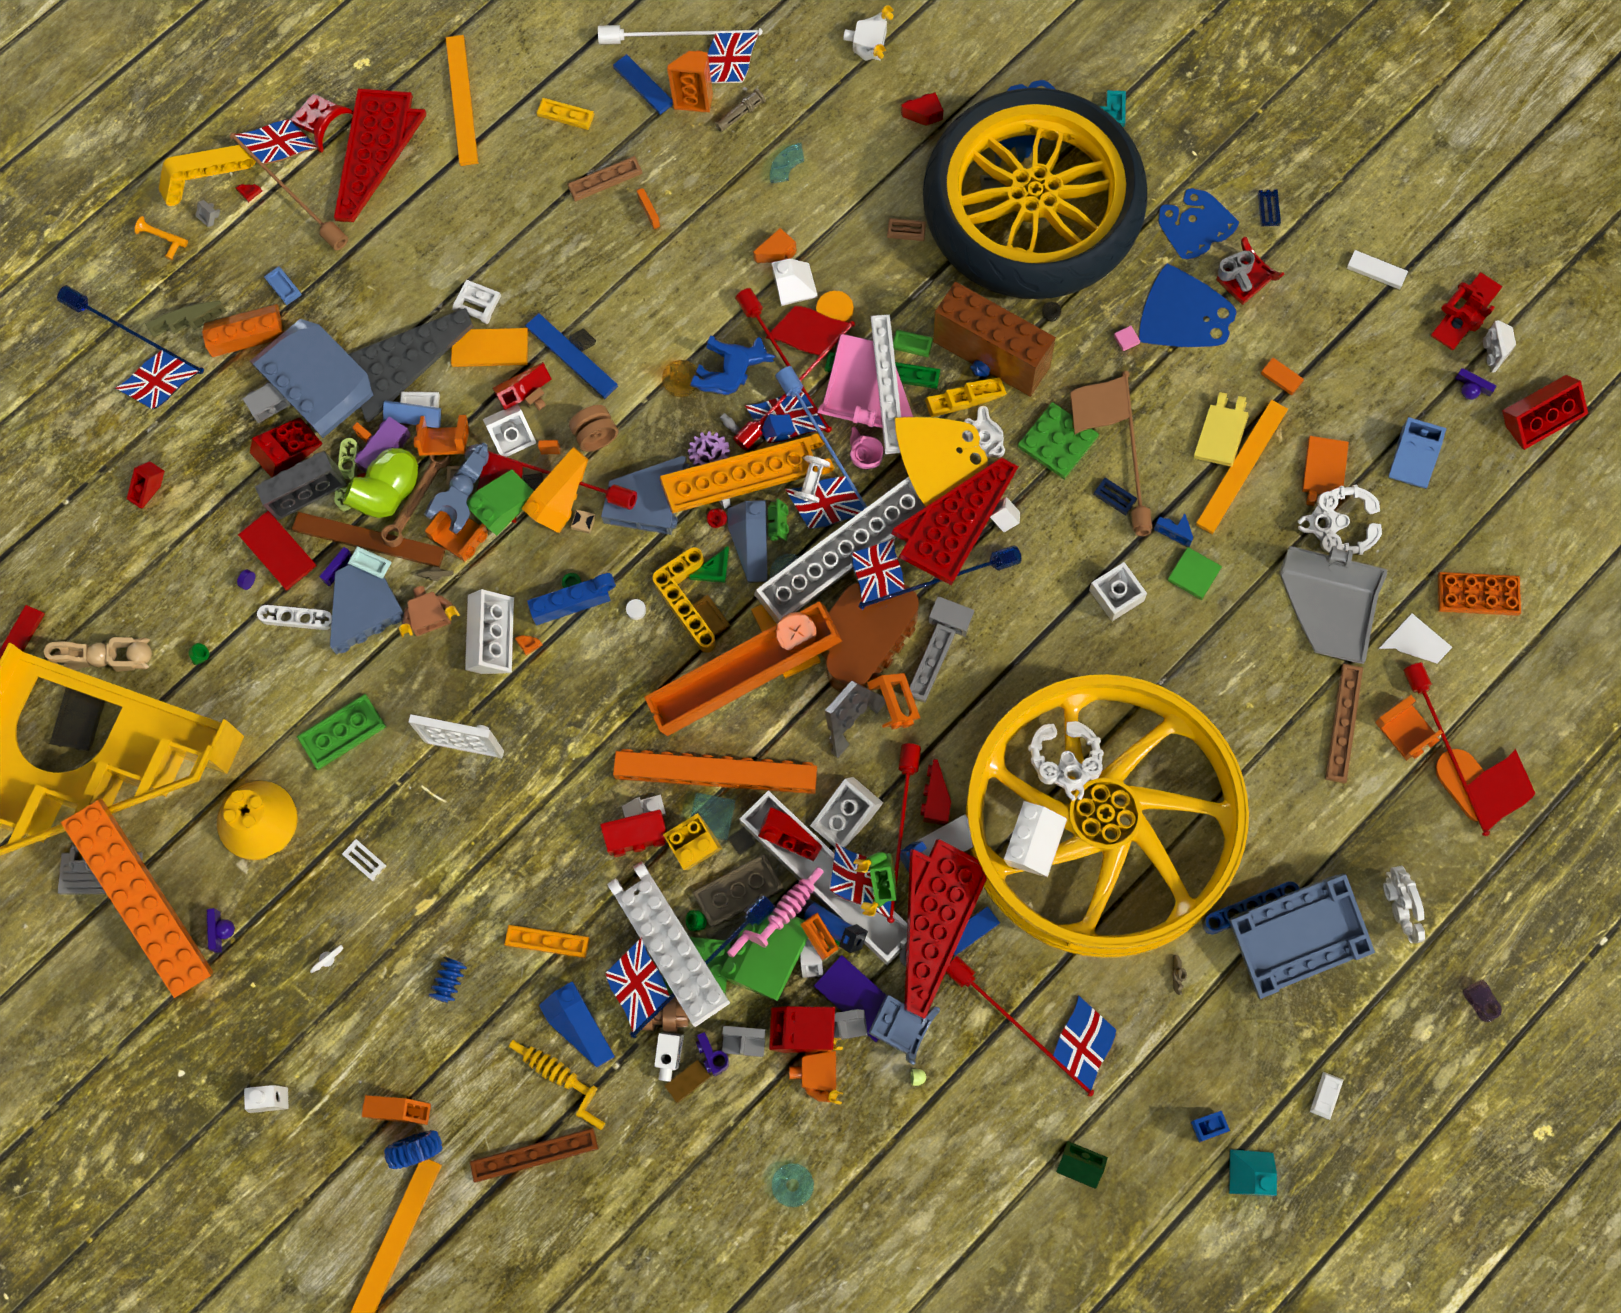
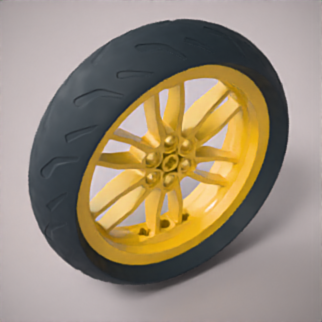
M1023 88L1005 91L976 103L960 114L947 127L937 141L926 167L923 181V203L927 224L936 244L949 262L965 277L981 287L1002 295L1022 299H1046L1072 294L1093 285L1110 273L1124 259L1134 245L1143 225L1147 208V180L1143 162L1136 145L1122 125L1108 112L1085 98L1065 91L1049 88ZM1036 135L1031 168H1024L1015 156L999 142L1017 136ZM1042 137L1048 140H1057L1056 148L1046 165L1038 163V146ZM1062 141L1077 147L1094 161L1093 163L1075 166L1056 175L1051 173L1058 160ZM990 147L1007 163L1013 173L995 166L980 153ZM972 161L976 162L992 178L1007 186L985 189L962 196L963 179ZM1101 171L1105 178L1104 181L1084 185H1065L1076 178ZM1108 190L1107 209L1099 226L1092 222L1078 208L1063 200L1085 197ZM986 201H1005L991 209L967 215L964 209L965 205ZM1013 211L1018 212L1011 227L1007 246L990 240L973 225L997 219ZM1057 212L1076 221L1088 230L1091 235L1082 241L1062 222ZM1041 217L1046 218L1058 234L1073 246L1055 252L1035 253L1038 219ZM1023 221L1032 223V239L1030 248L1027 251L1012 245L1014 237Z

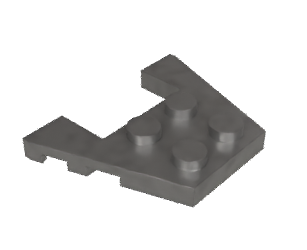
M851 680L828 706L825 714L827 727L831 731V736L829 737L830 743L833 744L831 753L835 757L839 758L849 746L843 735L845 731L853 726L854 721L860 714L866 711L867 706L877 714L886 704L884 696Z

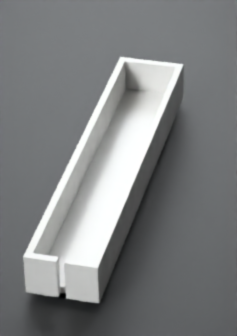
M769 790L740 818L741 825L799 881L801 879H808L817 867L823 870L824 873L814 883L815 890L812 894L839 918L852 926L857 924L867 930L868 933L864 944L886 965L900 953V947L903 949L907 946V923L895 911L893 913L895 921L889 923L886 917L877 912L874 916L862 914L864 909H861V905L847 901L830 891L834 853ZM770 807L791 816L822 845V849L814 861L758 837L763 819Z

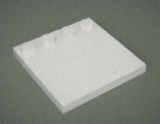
M410 714L409 724L427 744L497 758L503 757V748L486 726L477 725V727Z

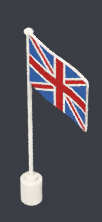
M620 25L598 26L599 44H621L624 36L715 35L708 51L711 82L742 83L749 69L755 42L758 35H762L763 31L759 28V30L624 33V29H620Z

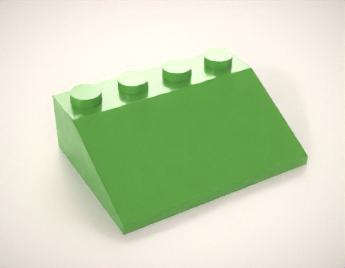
M756 900L738 938L744 930L761 934L768 926V918L770 915H773L772 912L776 907ZM795 916L793 919H790L789 923L783 924L784 927L781 930L775 929L767 939L768 945L766 948L748 940L733 958L728 956L720 976L737 986L778 1001L808 940L806 933L800 925L805 920Z

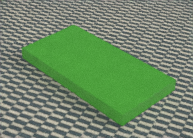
M364 694L301 733L297 738L316 769L319 770L386 728V725L368 696Z

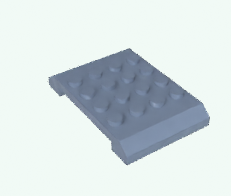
M1346 874L1331 876L1238 913L1229 919L1256 994L1260 999L1279 992V989L1340 964L1353 959L1358 960L1375 953Z

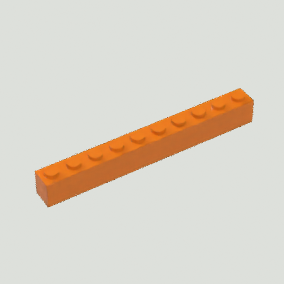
M622 749L621 751H616L613 775L617 780L816 794L818 770L817 766L811 762L793 764L794 762L785 760L781 761V763H773V760L762 759L760 762L753 761L752 758L733 760V757L722 756L721 759L713 758L711 755L693 757L692 754L682 753L681 756H677L671 752L653 754L652 751L643 750L641 753H636L631 749Z

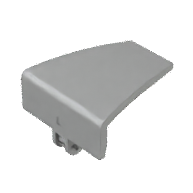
M1289 546L1280 569V576L1294 612L1314 652L1364 664L1377 600L1387 576V569L1351 561L1353 551L1339 550L1336 546H1332L1329 555Z

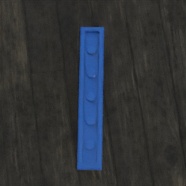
M540 313L525 325L535 337L601 397L606 399L618 387L614 380Z

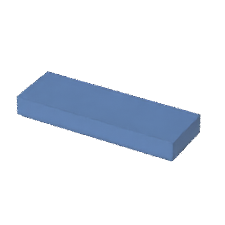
M384 401L383 421L391 417L399 423L417 425L420 422V417L425 416L427 427L439 428L441 425V408Z

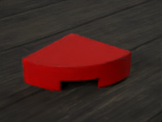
M241 184L236 187V190L248 203L262 192V189L256 184Z

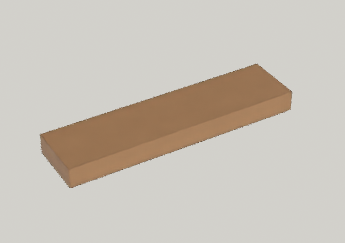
M633 156L570 182L567 185L576 202L643 173L636 157Z

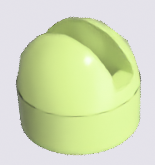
M911 1069V1085L919 1086L926 1081V1074L923 1070Z

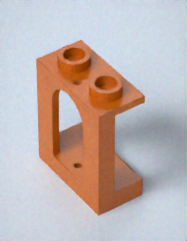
M905 673L881 675L867 682L869 690L881 689L892 721L883 724V728L891 727L892 730L900 727L907 728L914 725L913 721L920 719ZM899 684L909 708V716H905L902 713L893 687Z

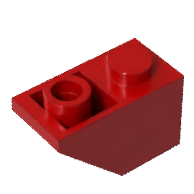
M936 92L925 94L914 100H907L901 104V115L903 118L925 126L943 120L944 110Z

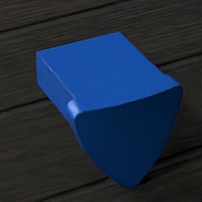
M769 414L762 429V435L766 437L792 435L795 432L790 414Z

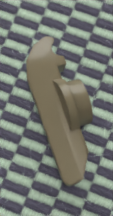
M432 567L429 571L417 573V576L429 577L433 581H439L442 577L453 575L454 570L442 571L439 567Z
M1174 955L1173 988L1176 994L1182 995L1181 990L1184 988L1182 981L1186 980L1187 972L1182 968L1180 957Z

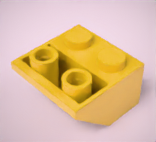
M699 813L663 834L683 870L691 869L722 850L715 835Z

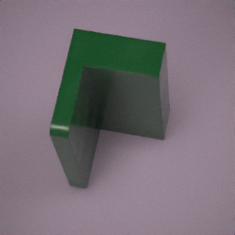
M1067 1141L1056 1172L1096 1189L1104 1173L1108 1157Z

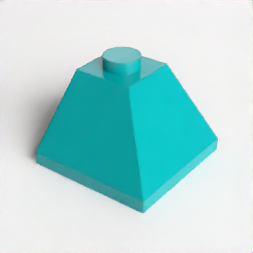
M1230 1150L1229 1194L1277 1196V1170L1274 1153Z

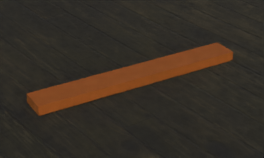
M298 512L292 530L297 533L354 547L358 546L362 549L439 568L446 551L442 547L403 538L400 545L389 547L381 536L382 532ZM387 534L386 539L391 541L395 540L398 536Z

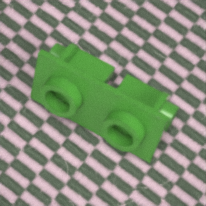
M778 498L776 502H770L768 506V520H775L773 523H768V536L771 541H777L778 537L787 541V534L789 533L787 515L789 511L787 505Z

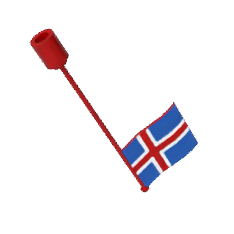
M956 956L950 962L946 970L948 976L961 988L964 985L966 987L972 985L1088 1093L1087 1096L1094 1095L1092 1087L1095 1078L1112 1047L1116 1035V1029L1078 995L1074 1011L1061 1032L1052 1055L974 983L976 978L973 975L976 972L959 956Z

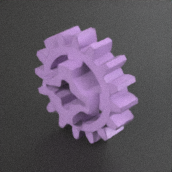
M708 431L706 436L700 433L701 438L695 436V443H689L691 449H688V454L691 455L689 460L693 462V467L726 459L730 455L728 442H725L724 437L719 438L717 432L714 436L711 435L710 431ZM706 448L711 452L712 457L708 454Z

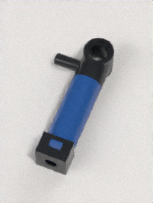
M811 899L805 900L806 904L804 907H801L802 910L798 914L796 913V917L802 920H806L813 914L818 913L832 937L840 942L839 947L849 953L862 949L868 931L857 924L852 926Z

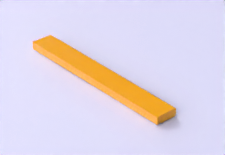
M464 35L446 37L460 166L479 164Z
M1273 400L1270 401L1234 460L1233 466L1229 468L1198 519L1196 526L1213 535L1287 413L1288 408Z
M430 1159L418 1163L350 1313L376 1312L442 1167L441 1164Z

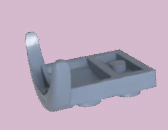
M886 995L868 1034L905 1053L906 1061L914 1065L920 1043L931 1022L940 1012V1008L932 1007L928 1011L926 1018L922 1019L904 1010V1003Z

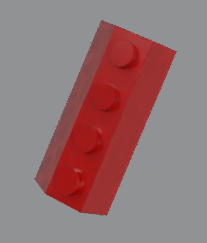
M1564 375L1502 410L1506 428L1520 447L1525 450L1588 414L1581 380Z

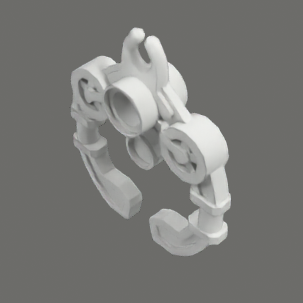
M1352 485V487L1339 486L1337 489L1320 494L1317 498V507L1312 515L1302 516L1298 520L1299 524L1307 520L1310 526L1308 528L1299 526L1298 529L1304 533H1313L1320 540L1322 550L1330 553L1332 546H1336L1339 550H1352L1353 554L1363 555L1364 551L1377 543L1382 535L1381 524L1371 523L1366 529L1367 539L1363 542H1357V546H1349V543L1342 544L1341 538L1336 532L1347 527L1350 519L1347 515L1334 511L1338 505L1339 498L1345 499V495H1353V498L1363 500L1364 509L1367 514L1380 512L1379 501L1373 494L1359 488L1358 485ZM1319 518L1325 520L1326 525L1324 528L1318 526Z
M1067 722L1066 734L1073 738L1083 737L1087 745H1091L1092 751L1089 752L1090 757L1086 758L1082 764L1077 761L1072 752L1065 751L1061 754L1060 762L1057 766L1053 762H1045V757L1040 756L1039 753L1042 750V741L1055 738L1057 729L1054 724L1041 726L1036 731L1032 743L1028 745V751L1032 755L1031 763L1038 773V778L1044 784L1050 785L1055 783L1063 787L1067 796L1073 801L1076 798L1071 794V791L1078 790L1077 799L1081 800L1084 795L1083 786L1089 780L1097 779L1102 772V756L1104 752L1100 749V738L1080 722Z
M1402 865L1390 869V872H1386V883L1383 884L1385 896L1388 901L1394 900L1392 904L1394 918L1400 923L1403 933L1408 936L1409 942H1423L1425 940V930L1422 924H1414L1412 928V923L1409 921V909H1412L1413 916L1417 921L1424 920V909L1416 883L1410 879V874L1406 872Z

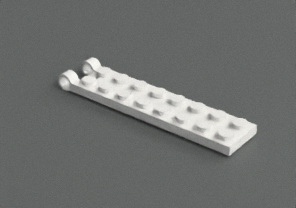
M641 861L633 866L641 881L624 891L616 878L607 885L639 937L643 938L646 949L692 1025L696 1027L729 1005L730 1001L648 869Z

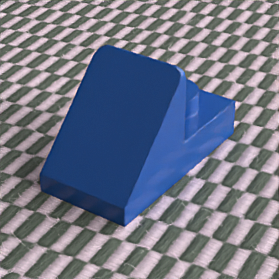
M1185 513L1178 526L1168 518L1159 517L1154 528L1155 531L1186 547H1190L1193 535Z
M1222 1111L1190 1122L1199 1143L1230 1131Z

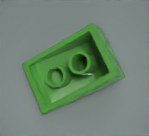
M510 470L477 490L466 503L469 510L497 536L522 511V507L534 490L513 470Z

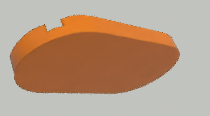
M1452 749L1468 786L1484 770L1468 752L1461 749ZM1446 751L1437 760L1436 776L1466 816L1477 822L1478 819L1450 755Z

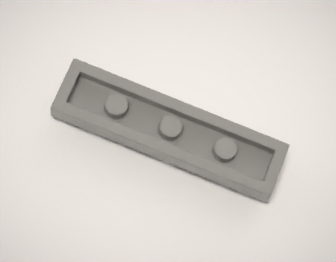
M937 624L910 686L914 699L926 703L954 639L956 630Z

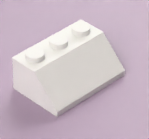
M1024 801L1004 857L1007 865L1048 878L1067 818L1044 806Z

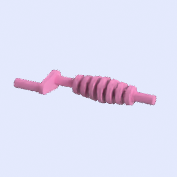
M817 867L808 879H801L799 884L793 886V890L790 889L787 895H784L781 901L778 902L777 908L773 910V915L769 916V924L763 932L758 934L744 930L738 940L727 951V954L733 958L748 940L766 948L768 945L767 939L774 930H781L784 927L783 924L789 923L790 919H793L796 913L798 914L802 910L801 907H804L806 904L805 900H808L810 893L812 894L815 890L814 883L824 873L823 870Z

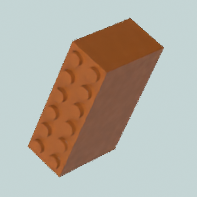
M955 281L935 310L933 342L971 364L975 360L984 362L990 368L989 374L996 378L1000 377L1008 385L1030 397L1050 369L1056 337Z

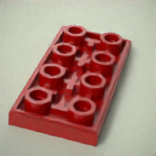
M269 511L265 512L238 534L286 591L317 567L313 560Z

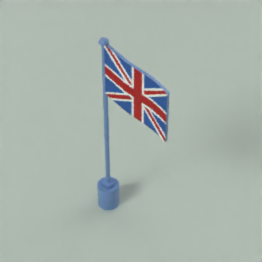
M792 366L785 367L775 375L776 379L787 396L797 397L844 475L843 477L824 479L818 482L815 496L820 499L819 503L804 501L795 497V491H802V487L785 490L808 529L826 527L846 519H851L866 509L867 506L799 395L803 388L801 381Z

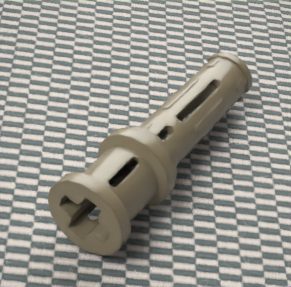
M756 88L754 93L747 98L744 97L737 107L715 122L717 129L723 132L747 112L752 113L755 107L766 102L764 95Z

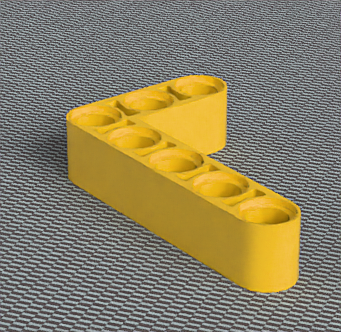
M240 145L169 157L162 165L159 191L168 206H175L182 200L185 180L249 169L255 165L256 161Z
M693 547L656 570L653 574V582L659 594L702 652L709 653L716 647L715 636L677 585L704 564L701 550ZM693 556L699 557V560L696 562L690 561ZM677 567L683 568L679 573L674 572V569ZM660 578L667 579L665 583H658ZM671 593L678 594L674 599L669 598ZM682 608L689 609V611L685 614L680 613V610ZM694 623L700 624V627L697 629L690 628ZM705 638L711 639L709 644L701 643Z

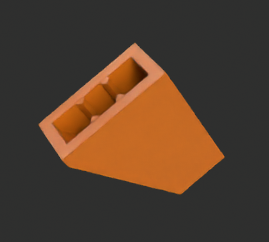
M365 1095L362 1117L428 1125L431 1104L407 1098Z

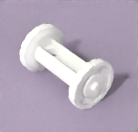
M806 455L805 461L810 464L802 491H795L794 496L804 501L819 503L820 499L815 496L822 469L823 467H829L830 462L819 457ZM813 466H817V472L812 470Z

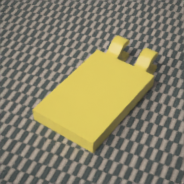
M1219 392L1217 405H1210L1194 459L1232 467L1249 416L1248 412H1244L1247 402H1245L1246 397L1238 396L1235 410L1225 408L1228 398H1226L1227 393Z

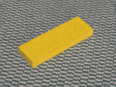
M542 98L536 112L538 117L589 130L594 117V111Z

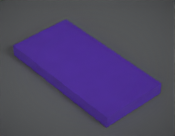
M842 955L814 985L841 1012L855 1009L864 1010L867 1032H869L886 996L884 992ZM867 1034L874 1042H877L879 1040L876 1037Z

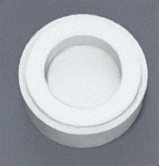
M634 599L628 602L626 612L631 619L639 620L645 616L646 607L641 600Z

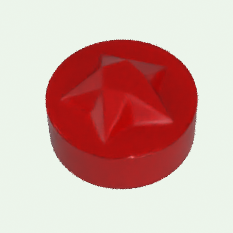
M715 508L708 512L707 522L711 527L719 528L726 524L727 515L723 509Z

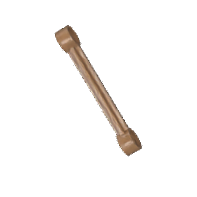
M430 455V464L394 523L387 525L382 530L381 536L387 546L396 547L402 543V530L440 468H445L450 464V455H447L440 462L434 460L436 455ZM392 531L399 533L395 540L390 541L386 539L387 534Z

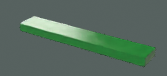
M828 352L825 372H832L836 353ZM895 362L902 384L933 389L938 388L941 369Z

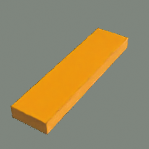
M508 925L504 945L586 958L590 938Z

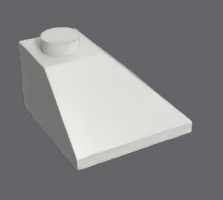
M785 259L772 263L773 276L781 306L818 298L809 263L794 259Z

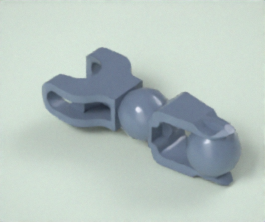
M484 442L471 445L466 449L465 461L450 480L449 489L446 492L436 494L424 512V515L430 519L439 511L446 512L451 518L449 530L455 534L463 528L469 518L470 512L466 503L467 498L472 493L473 484L479 478L483 466L487 464L489 459L488 445Z

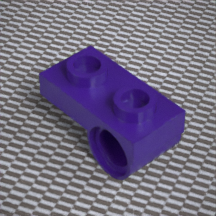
M706 1033L698 1034L699 1041L696 1042L700 1054L704 1052L707 1060L703 1062L707 1072H712L714 1076H717L727 1070L730 1061L726 1053L723 1051L713 1052ZM718 1056L725 1058V1063L721 1067L714 1065V1059Z

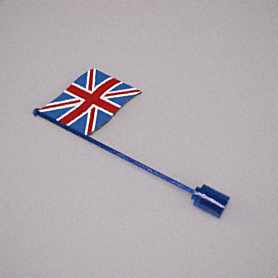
M68 285L63 286L59 290L57 301L76 312L88 309L161 350L147 360L128 380L115 387V389L153 410L166 402L185 382L197 374L204 373L203 367L195 366L88 306L86 295Z
M894 539L852 553L853 569L860 587V609L942 581L935 579L904 589L903 573L895 553ZM1013 545L994 551L989 562L962 570L957 576L990 565L998 571L1018 565L1022 561L1020 550L1017 546Z
M761 893L744 910L746 921L705 961L706 964L713 960L749 923L752 926L754 924L759 926L773 912L776 907L767 897ZM642 937L606 972L610 988L624 1009L632 1028L630 1032L632 1038H637L636 1035L675 997L674 993L669 995L662 975L647 953Z

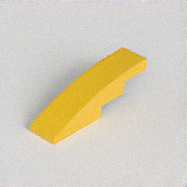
M998 377L966 383L964 387L946 390L944 394L929 396L925 399V403L930 416L935 417L971 408L1003 397L1007 393L1001 378Z

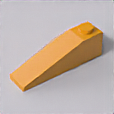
M573 447L535 489L522 507V510L536 522L560 533L571 517V508L574 500L577 498L578 494L576 492L579 483L583 479L588 458Z

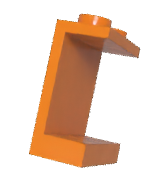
M459 415L457 427L427 428L425 416H421L419 424L416 425L417 436H414V447L418 448L419 456L465 454L469 435L467 415Z
M440 511L426 528L425 533L428 538L466 562L468 558L475 554L477 546L486 540L488 536L486 526L483 523L479 525L468 518L463 528L455 534L449 530L451 525L450 516L446 512Z
M1412 695L1390 709L1375 722L1406 761L1411 757L1415 760L1424 753L1422 749L1427 745L1431 748L1440 741L1438 737L1443 733L1441 730L1435 733L1413 707L1416 700Z

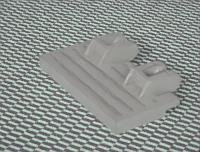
M72 843L70 853L61 854L58 894H106L84 858L82 857V860H79V851L75 844ZM137 852V854L139 855V857H140L141 860H142V859H143V853H142V852Z

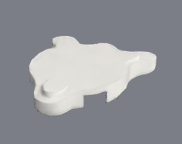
M980 406L977 411V420L973 421L967 418L964 422L977 428L980 436L979 446L985 451L986 456L1000 458L1005 454L1003 431L989 417L988 408ZM965 430L962 433V438L966 442H971L973 434Z

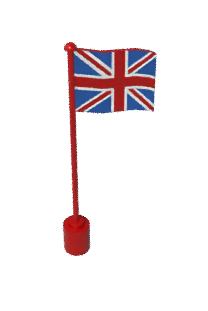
M746 288L740 291L735 299L748 318H757L787 367L791 366L759 316L763 306L753 290ZM803 386L801 389L802 393L799 395L821 431L830 433L832 427H829L823 416L818 413V408ZM782 396L760 404L745 405L753 420L758 423ZM787 396L771 414H790L795 432L792 435L764 436L767 443H777L806 433L817 432L797 397Z
M912 743L901 745L898 767L906 777L894 869L896 887L909 778L919 771L921 747ZM836 842L830 891L847 901L862 905L863 902L872 904L874 892L870 867L866 873L855 872L858 864H853L855 859L866 860L867 857L851 852ZM887 901L876 910L877 913L886 917L889 923L895 921L893 918L895 901Z

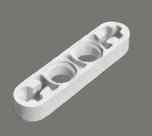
M263 605L257 611L258 619L267 625L328 630L332 624V615L326 610ZM267 611H269L272 615H276V618L269 615L266 619L263 614H267ZM285 612L291 613V618L288 621L281 620V616ZM309 614L310 620L302 623L300 621L301 616ZM315 615L317 619H324L326 616L329 621H325L323 624L320 620H315Z

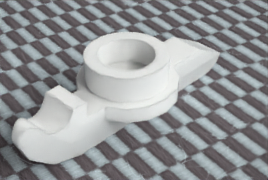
M342 945L332 952H323L319 957V962L313 966L310 972L313 973L320 970L322 966H331L334 963V957L342 951Z

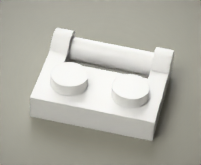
M466 280L453 304L452 310L456 312L466 308L470 316L488 324L501 294ZM464 301H467L469 303L485 308L484 312H480L478 310L463 305Z

